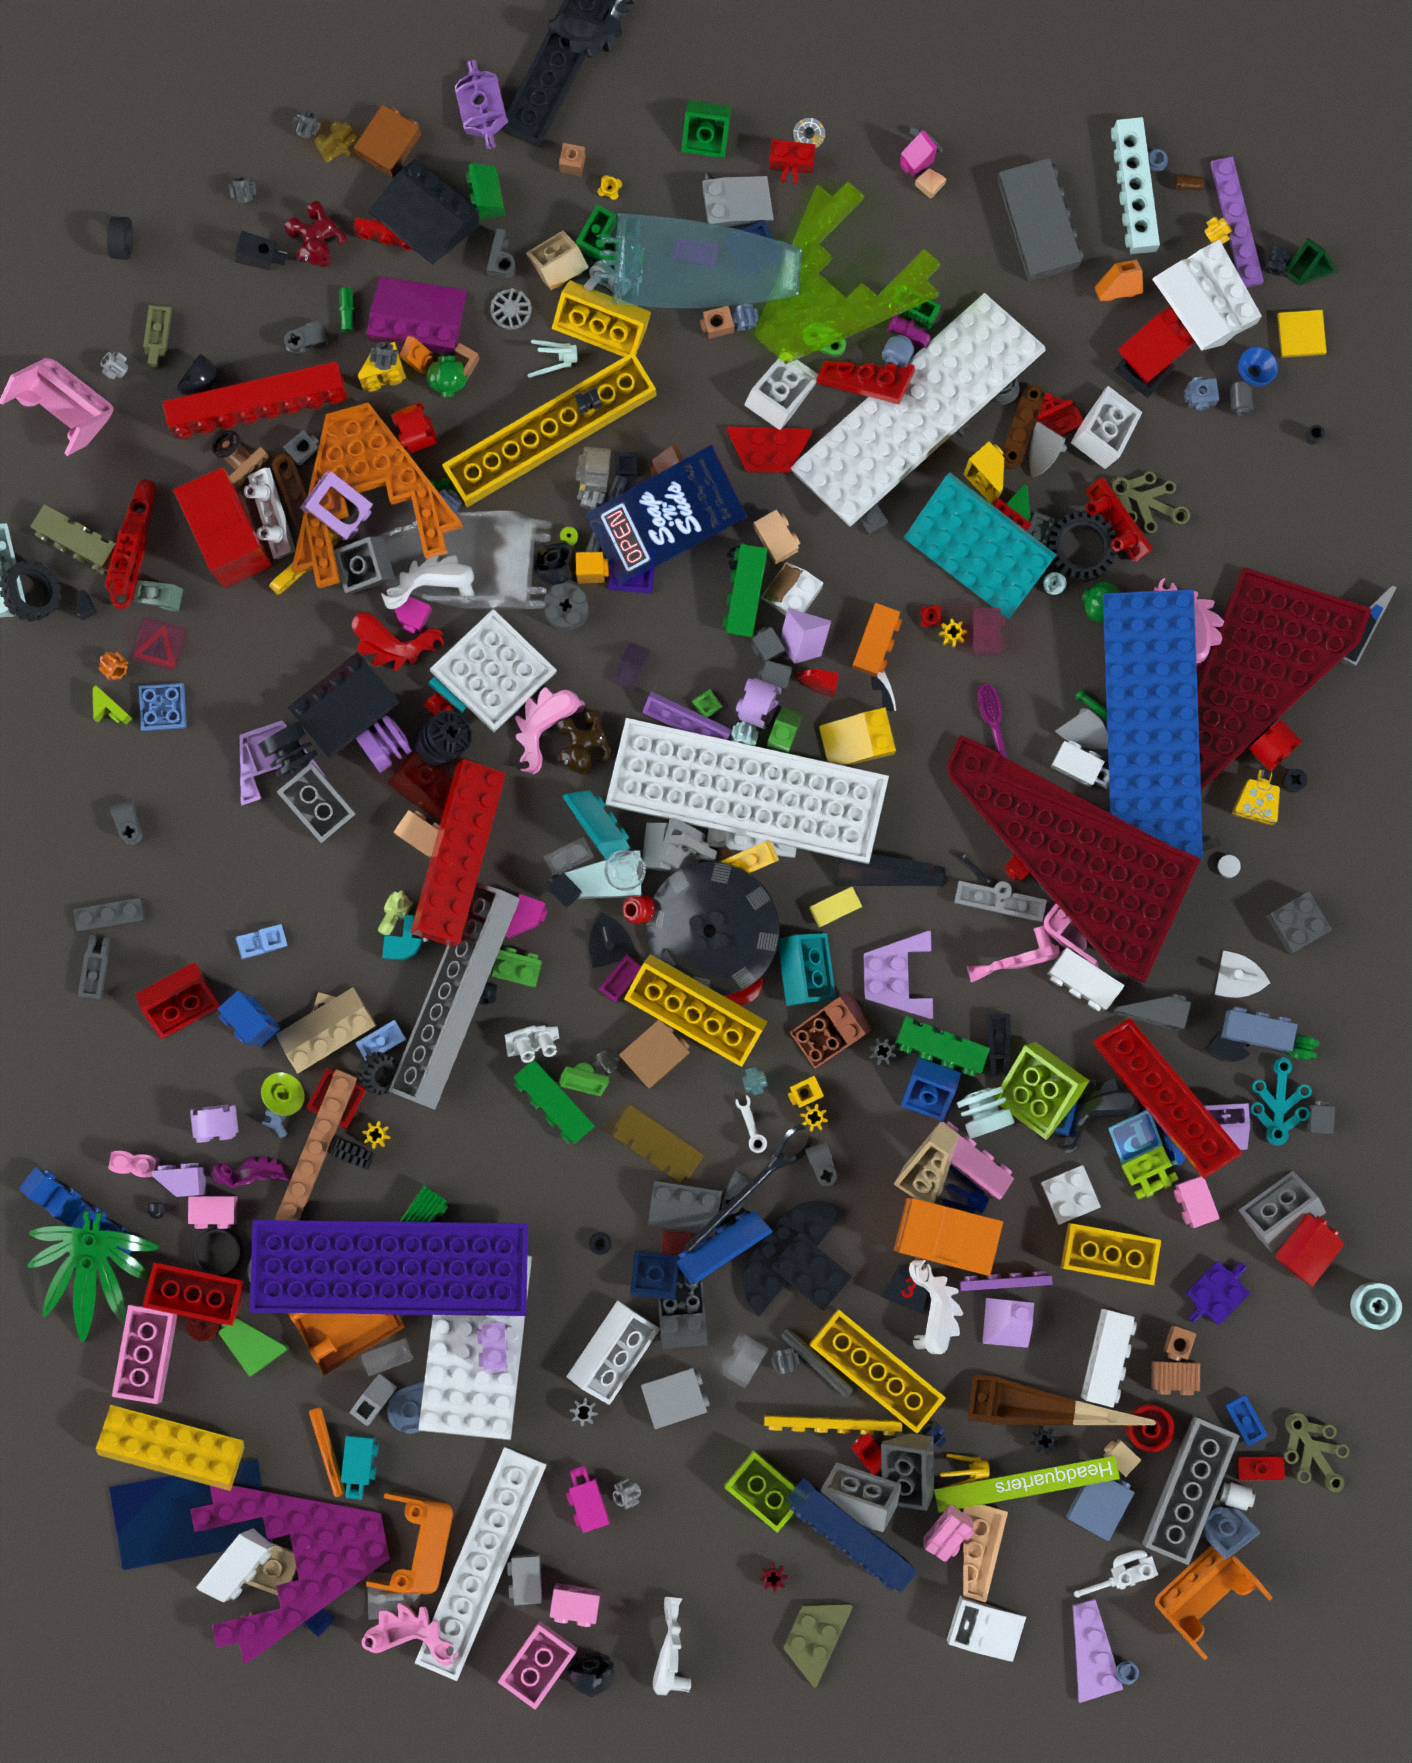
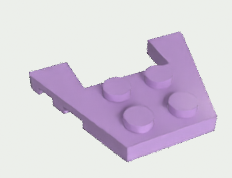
M283 720L240 735L241 805L262 799L254 776L282 767L279 764L271 768L270 764L277 759L276 755L265 757L258 744L286 728L287 725ZM312 759V760L310 761V763L313 762V764H314V765L319 769V771L324 775V773L322 772V770L319 768V766L316 764V762Z
M931 931L920 933L863 954L864 998L866 1000L927 1019H933V998L909 999L908 952H931Z

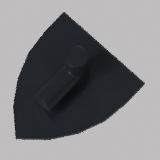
M601 912L593 925L589 939V952L593 968L621 961L626 954L631 958L636 957L633 943L624 927L614 918Z

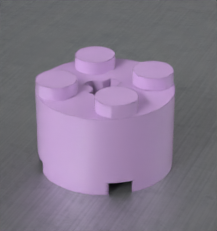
M749 678L744 689L747 692L744 699L740 698L736 711L738 712L739 720L766 729L765 723L770 724L779 701H776L775 697L776 694L781 695V687L757 678Z
M234 1104L231 1106L203 1107V1110L199 1111L197 1109L190 1110L193 1138H196L197 1143L208 1142L216 1136H219V1140L232 1139L239 1132L236 1105Z

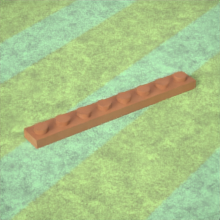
M336 1069L275 1220L300 1221L358 1080L356 1076Z

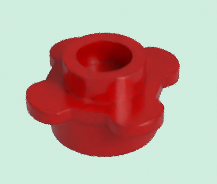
M939 605L923 606L920 608L919 613L922 615V627L928 628L933 625L940 627L943 620L941 619V607Z

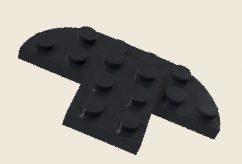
M824 1201L801 1203L786 1212L773 1227L772 1233L767 1235L753 1251L744 1268L743 1291L749 1306L758 1317L787 1282L822 1311L828 1307L847 1284L852 1275L817 1247L844 1215L845 1210Z

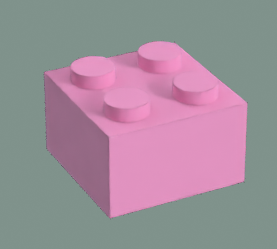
M556 1583L553 1591L550 1617L554 1618V1621L558 1623H568V1620L577 1621L579 1626L591 1627V1624H596L601 1590Z

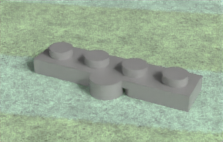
M958 881L954 904L1041 923L1043 922L1047 903L1045 899L1012 893L1011 885L1002 881L997 883L994 888Z

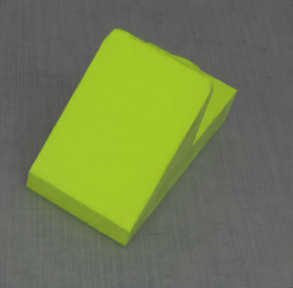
M95 685L93 687V719L98 723L111 711L108 715L117 723L122 721L127 725L132 717Z

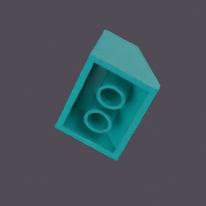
M588 790L568 793L562 796L575 818L608 863L630 848L626 841L629 839L628 835L622 827L618 829L615 826L617 823L616 818L611 811L605 812L603 808L606 805L599 795L595 797Z
M827 933L793 935L779 938L778 950L786 1006L836 1000Z

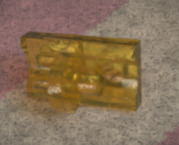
M339 121L334 122L331 125L330 130L332 134L326 138L324 135H319L314 140L317 145L316 148L327 163L334 157L337 158L341 153L346 157L350 155L347 148L353 144L352 142L357 137L347 122L344 124Z

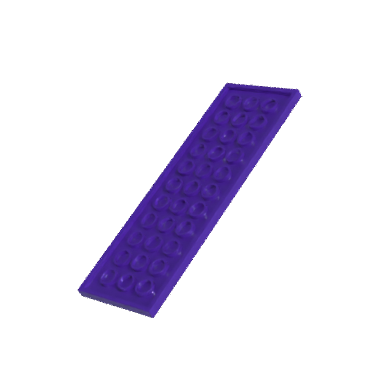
M253 1220L250 1313L526 1316L528 1224Z

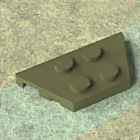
M850 1603L840 1605H802L783 1646L786 1653L815 1688H817L853 1608V1605Z

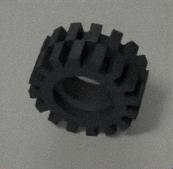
M372 1052L371 1056L366 1055V1061L362 1060L360 1062L363 1065L362 1068L358 1067L357 1070L361 1072V1074L357 1075V1079H360L359 1084L363 1086V1089L376 1095L382 1096L384 1093H391L389 1088L398 1069V1061L394 1057L382 1052ZM383 1066L381 1078L375 1081L376 1071L379 1067Z
M337 1138L331 1156L369 1170L375 1153Z

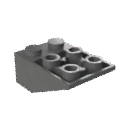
M678 1273L676 1299L658 1298L662 1349L706 1346L708 1342L703 1279L690 1285L684 1274Z

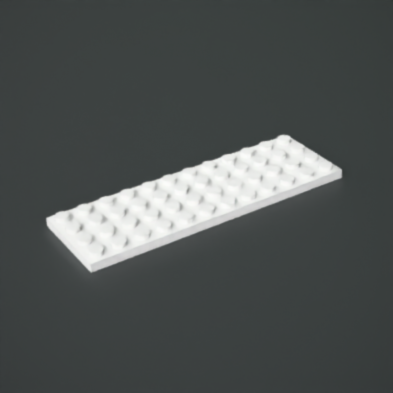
M984 293L928 343L927 348H922L910 359L908 365H915V372L900 405L868 397L791 467L792 472L850 527L1045 352V346Z
M626 718L605 804L606 806L669 820L670 818H677L687 824L767 841L770 839L772 843L869 864L889 776Z

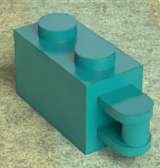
M351 1434L346 1436L341 1483H347L346 1498L362 1500L364 1485H369L371 1480H375L376 1466H373V1457L378 1456L379 1443H375L376 1437ZM352 1484H360L359 1490L351 1489Z

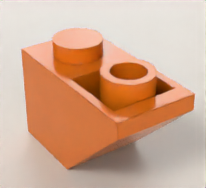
M1137 260L1115 263L1095 286V292L1099 301H1112L1115 298L1134 297L1137 294L1143 293L1142 269Z

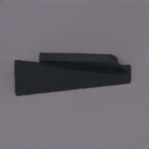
M871 854L869 864L838 858L834 885L943 886L946 868L937 867L925 862Z

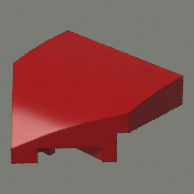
M1046 392L1036 423L1040 422L1062 437L1077 431L1084 420L1076 405L1072 404L1073 400L1069 399L1067 401Z

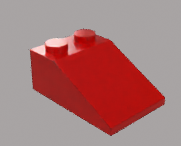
M1169 305L1117 351L1139 376L1148 383L1191 349L1196 342L1171 305Z

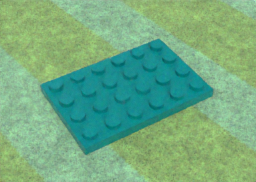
M950 472L904 536L905 540L1008 619L1013 615L1056 557L1054 552Z

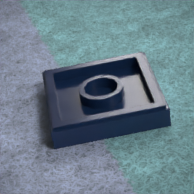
M635 1251L630 1295L675 1300L679 1266L676 1261L680 1259L679 1255Z

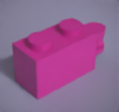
M585 1465L570 1470L574 1485L569 1487L570 1492L566 1493L570 1507L575 1506L577 1514L574 1515L577 1529L582 1528L583 1533L609 1525L610 1520L596 1478H589ZM584 1475L586 1481L578 1483L576 1478Z

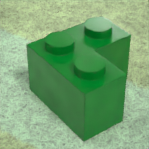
M596 205L576 240V245L581 253L596 261H603L616 270L626 252L625 244L610 236L617 224L616 214Z

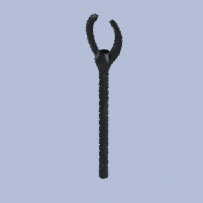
M804 1125L794 1126L786 1132L779 1142L775 1154L771 1155L767 1166L684 1246L688 1253H691L771 1173L793 1164L806 1154L805 1149L810 1148L813 1138L810 1136L808 1137L807 1144L799 1153L789 1158L782 1153L788 1139L795 1132L806 1129Z

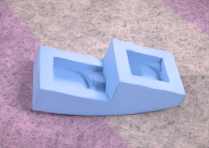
M282 924L236 937L241 959L288 946Z

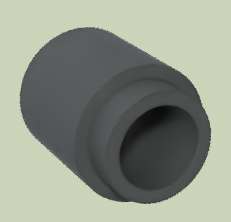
M1244 381L1233 383L1229 390L1231 412L1236 413L1237 416H1246L1254 409L1252 388Z

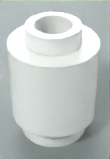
M1230 1482V1484L1224 1483L1220 1501L1225 1502V1505L1247 1511L1248 1507H1253L1256 1495L1252 1493V1488Z

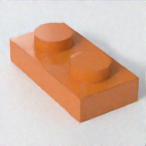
M407 336L399 355L418 373L426 375L435 357L431 351L411 336Z

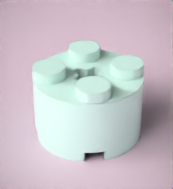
M1372 1282L1360 1285L1355 1290L1351 1298L1350 1308L1353 1318L1358 1323L1368 1328L1382 1330L1398 1321L1402 1312V1303L1392 1287ZM1377 1303L1380 1305L1379 1309L1373 1308L1372 1304Z

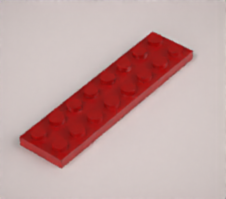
M1131 1018L1093 1041V1046L1203 1179L1241 1156L1242 1151Z

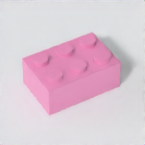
M539 1621L499 1678L498 1683L536 1710L575 1655L577 1647Z

